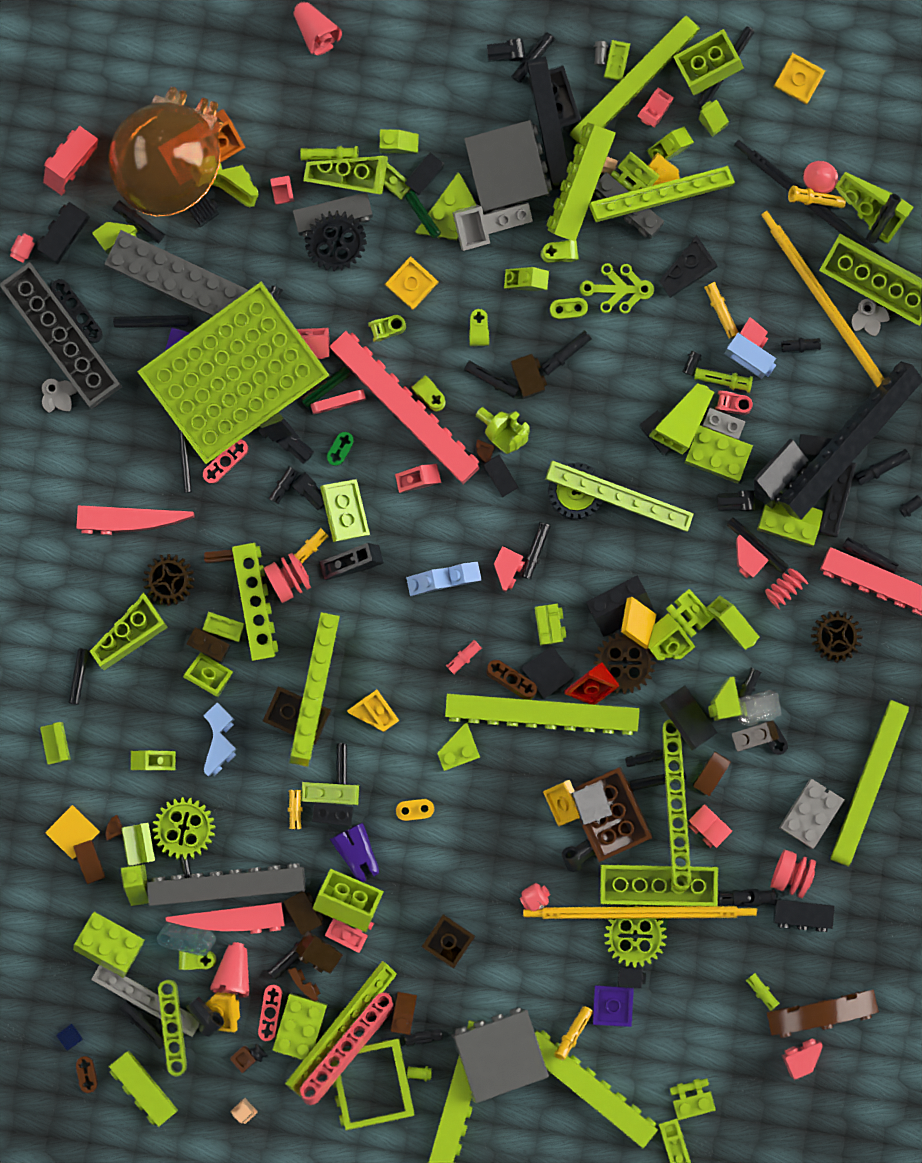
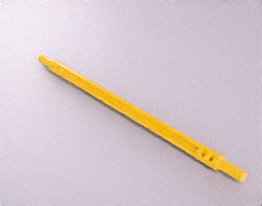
M765 211L761 216L771 229V234L878 388L883 379H885L780 225L777 226L768 211Z
M737 906L543 907V909L534 912L530 909L523 910V917H543V919L737 918V916H757V908H737Z

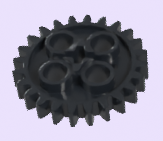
M336 210L335 215L328 211V217L321 214V220L314 219L316 225L309 224L312 231L306 230L308 237L304 238L307 243L305 248L308 250V256L312 257L313 263L318 261L319 268L324 264L325 270H328L330 266H332L333 271L338 266L343 271V265L350 268V262L356 264L355 258H362L360 251L365 252L363 245H366L367 242L364 239L366 233L362 232L364 230L363 225H359V220H354L352 214L347 218L345 211L342 216L339 215L338 210ZM330 227L334 228L332 232H325ZM348 232L352 233L350 237H343ZM322 245H328L326 249H319ZM340 250H346L344 254H337Z

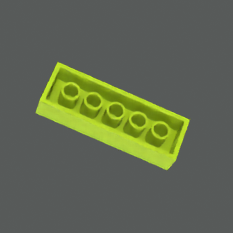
M588 122L586 126L582 127L580 144L577 143L573 152L575 155L574 160L567 167V179L562 181L560 198H556L553 206L555 209L554 214L549 217L547 222L548 231L574 242L576 241L616 134L615 132Z
M839 234L819 271L920 326L922 323V279Z
M601 865L600 904L717 906L718 867H690L691 884L685 892H678L672 885L671 866ZM684 878L676 880L679 886L687 885V881Z

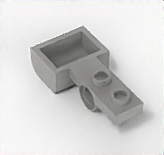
M527 202L508 208H499L487 214H483L482 206L479 205L453 212L461 250L463 251L489 244L488 234L533 222L529 203Z

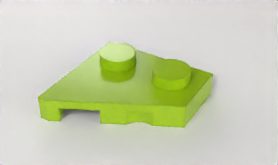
M467 723L438 752L444 771L480 758Z

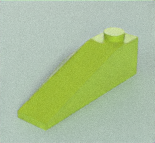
M847 172L843 174L835 186L847 203L856 209L860 219L863 218L869 225V230H871L878 218L881 207L886 204L890 194H892ZM901 199V202L895 209L894 217L890 218L879 238L888 244L914 207Z

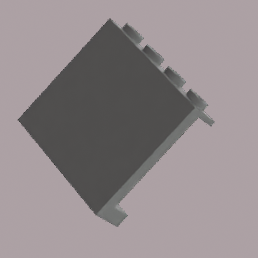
M531 120L464 138L483 213L487 214L492 210L538 197L551 196L552 184L550 179L547 180L545 174L548 172L546 161L542 162L541 154H544L542 144L538 143L536 137L539 136L537 125H533Z
M517 1007L511 1009L507 1015L503 1016L502 1013L494 1015L490 1021L485 1022L481 1020L473 1023L474 1026L471 1028L461 1027L455 1030L456 1033L451 1034L455 1040L472 1091V1100L475 1103L549 1077L526 1009Z

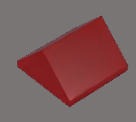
M601 662L564 692L566 695L596 705L617 689L619 684Z

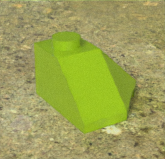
M668 613L653 625L648 648L657 660H665V658L682 659L695 648V645L677 621L670 617Z

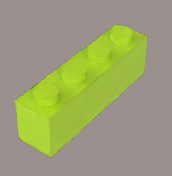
M127 1051L109 1066L111 1069L110 1074L115 1080L120 1079L124 1084L122 1086L123 1090L128 1095L132 1094L136 1099L134 1101L141 1111L144 1109L147 1112V1119L152 1125L157 1124L159 1127L178 1111L130 1051Z

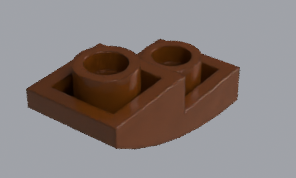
M714 751L704 765V769L693 783V786L710 796L731 761Z
M92 840L73 846L87 884L106 878Z
M297 967L288 970L292 979L304 994L314 1001L319 999L318 995L321 993L316 983L312 984L310 981L304 984L305 976L302 970H298Z

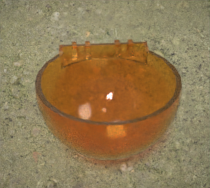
M170 87L165 98L155 95L150 105L137 109L122 121L115 131L109 146L108 165L111 179L118 193L129 205L144 214L168 216L185 211L196 204L208 192L220 166L221 151L218 134L223 122L215 116L219 106L218 102L212 101L208 106V99L202 98L196 109L183 105L187 97L186 91L180 90L176 96L177 88Z

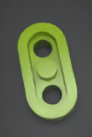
M582 298L560 299L554 301L550 306V314L557 320L580 318L588 310V304ZM580 305L582 310L576 311L574 307ZM561 307L563 312L557 313L556 308Z

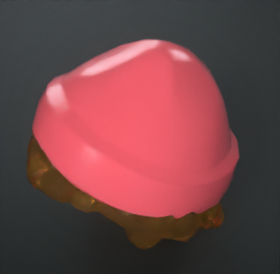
M815 161L803 170V179L807 188L824 194L831 193L836 189L835 186L839 179L837 170L831 164L824 161Z

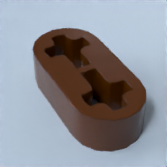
M82 1056L76 1062L79 1086L83 1092L91 1093L98 1086L95 1065L91 1057ZM83 1059L86 1062H90V1066L87 1067L88 1073H85L84 1067H80ZM87 1075L89 1076L90 1082H94V1085L91 1086V1089H88L87 1086L84 1087V1083L87 1081Z

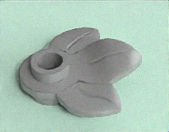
M871 299L862 300L858 305V311L852 317L854 331L864 328L867 333L876 336L879 333L881 322L890 320L888 311L884 307L877 306ZM864 306H870L871 311L866 312Z
M48 379L42 384V392L44 394L42 405L48 413L52 412L55 407L62 411H70L72 406L70 396L75 394L77 390L69 381L58 382L55 379ZM49 385H54V392L48 390Z

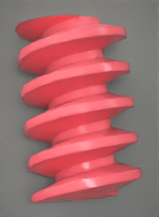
M791 568L788 569V574H782L783 580L780 578L776 580L778 585L771 584L772 590H765L770 602L779 610V603L786 605L784 598L791 600L790 593L797 595L796 587L802 590L801 583L808 585L806 579L798 571Z

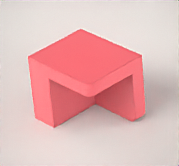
M289 176L270 179L276 205L294 202Z

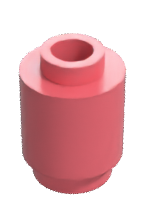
M24 233L22 236L18 235L10 250V257L24 263L35 246V243L32 242L34 238Z

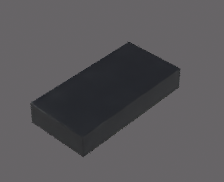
M500 455L483 464L502 497L519 488Z

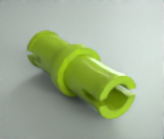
M756 973L746 980L756 992V997H760L770 1011L780 1004L769 991L770 988L762 983Z

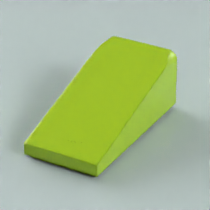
M387 163L383 186L399 199H402L410 189L404 184L407 179Z

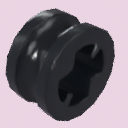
M257 1043L255 1048L250 1049V1052L260 1063L263 1061V1057L268 1056Z

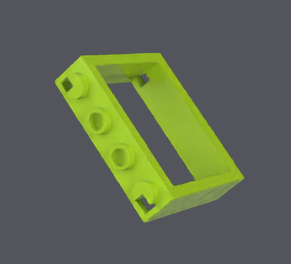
M399 1038L366 1044L359 1053L392 1046L405 1111L350 1122L340 1074L332 1085L333 1088L337 1087L336 1104L337 1107H341L340 1123L341 1126H345L346 1130L415 1115ZM352 1048L343 1049L342 1051L348 1052ZM336 1060L330 1064L332 1067L339 1065Z

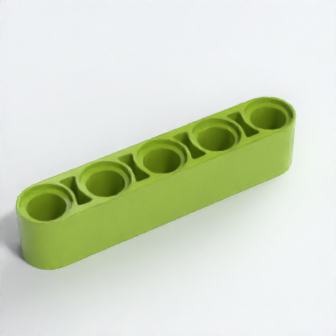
M168 979L160 983L158 987L167 1068L171 1075L179 1076L185 1072L187 1061L178 987L175 981ZM168 983L173 987L171 994H166L163 991L164 984ZM167 1003H172L175 1006L174 1013L166 1011L165 1006ZM170 1022L175 1023L178 1027L175 1033L168 1030ZM171 1042L179 1044L180 1050L178 1052H173L170 1049ZM175 1061L182 1064V1070L179 1072L175 1071L172 1067Z

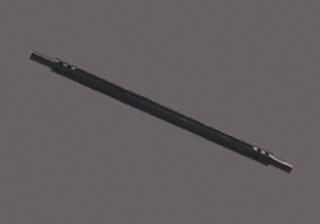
M739 139L736 141L734 146L748 156V160L788 192L792 186L803 189L756 150H751ZM814 203L806 205L843 236L896 264L824 205Z

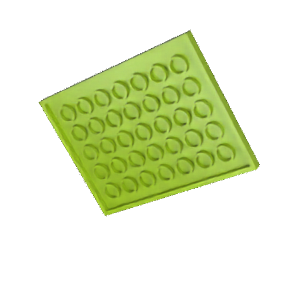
M262 281L137 371L205 464L329 376V373Z

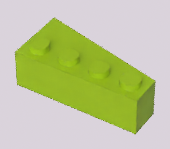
M388 156L306 162L303 181L382 194Z
M143 592L136 603L127 610L126 614L114 624V627L100 639L90 652L98 665L103 670H106L168 627Z

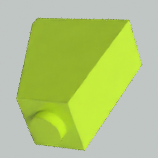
M718 596L706 607L718 623L743 649L751 648L755 645L756 640L760 638L736 607L722 596Z
M145 865L121 868L124 889L131 906L149 903Z

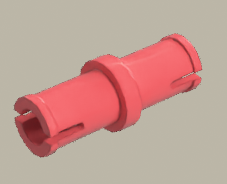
M473 640L463 651L460 650L458 652V655L446 665L447 668L455 674L465 663L468 664L470 659L482 647Z

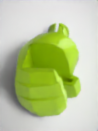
M481 407L476 413V417L488 425L485 430L486 436L504 453L514 452L528 441L530 427L526 422L523 425L517 423V418L520 415L518 412L514 411L508 414L501 411L494 416L484 407Z

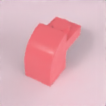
M658 88L652 94L646 106L640 111L638 117L646 125H651L655 128L674 97Z

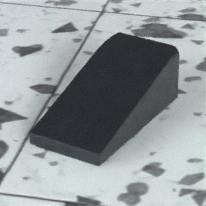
M429 153L404 184L420 195L440 173L444 163L432 153Z

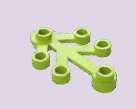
M608 263L602 266L601 272L603 275L608 276L615 285H594L591 281H584L580 285V293L585 297H590L593 293H615L600 306V310L605 314L609 313L612 307L627 293L634 295L627 302L620 304L619 310L623 314H628L631 307L640 299H649L654 293L653 284L647 280L641 281L632 272L629 264L622 265L620 273L623 276H627L635 286L626 285ZM604 267H609L611 271L605 273L603 269ZM628 267L630 271L629 273H624L622 269ZM590 285L591 290L585 291L584 286ZM643 286H646L648 288V292H642L641 288ZM608 304L610 309L605 311L602 306ZM627 305L629 309L627 311H623L622 306Z

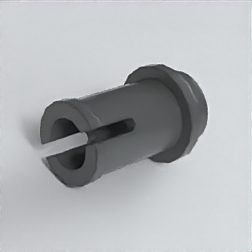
M596 41L595 45H593V48H595L594 65L605 66L606 49H608L607 42Z

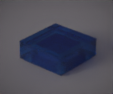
M70 1024L56 1035L67 1051L83 1040V1037L73 1024Z

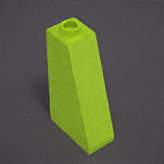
M697 383L650 433L649 437L683 455L692 443L714 392L706 385Z

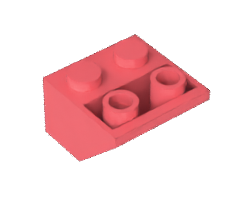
M812 1038L802 1043L803 1046L799 1048L793 1046L785 1050L782 1058L790 1076L794 1080L813 1072L822 1049L820 1041L813 1040Z

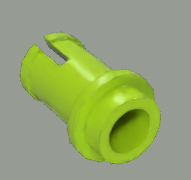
M408 1066L407 1079H424L425 1082L431 1080L432 1068H428V1066L425 1068Z

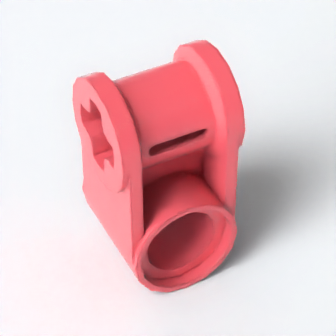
M718 391L719 399L715 410L746 415L751 411L752 400L748 396L728 391ZM746 401L749 404V408L742 410L739 408L738 403Z

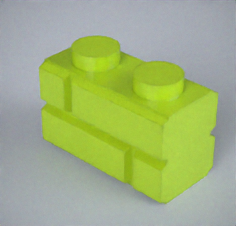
M558 604L535 607L540 646L563 643V638H566L565 626L561 627L560 619H563L562 607L558 608Z

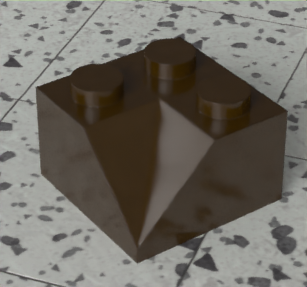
M443 914L422 945V948L452 968H455L475 938V935Z

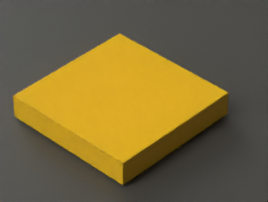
M792 53L774 87L807 105L825 70Z
M410 256L385 283V286L414 310L439 281Z
M627 598L621 632L647 649L653 625L655 624L656 614L635 598Z
M570 780L543 791L558 826L580 818L571 794L575 791Z
M73 805L46 832L73 860L76 858L73 846L93 840L100 833Z

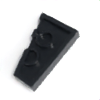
M696 235L677 261L672 264L659 280V283L671 298L716 269L718 265Z

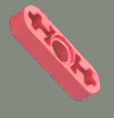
M357 390L312 403L311 409L313 414H319L364 401L366 396L364 390Z
M240 439L212 461L203 471L205 481L215 484L248 453L246 442ZM236 444H243L244 451L242 453L238 451L235 454L238 458L234 460L233 456L227 452L231 450L233 453L236 450ZM224 456H228L231 459V464L228 467H223L220 464V460ZM217 463V465L219 466V468L222 469V470H224V471H223L222 473H220V471L218 470V471L215 473V476H216L215 479H213V478L208 479L207 477H208L209 475H208L207 472H208L209 470H210L211 472H213L214 470H216L217 468H216L214 465Z
M270 985L264 992L258 1030L259 1037L264 1041H270L276 1035L282 999V990L278 985ZM272 988H275L276 992L279 993L274 998V1002H278L277 1006L266 1004V1000L271 1001V995L268 994V991H272ZM272 1007L275 1009L276 1015L274 1018H267L265 1016L266 1008ZM263 1019L268 1022L275 1021L274 1025L270 1024L269 1029L273 1031V1034H270L268 1037H265V1034L262 1033V1030H265L267 1023L263 1024Z

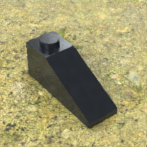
M365 543L320 561L324 580L368 570L384 563L380 546L372 543Z

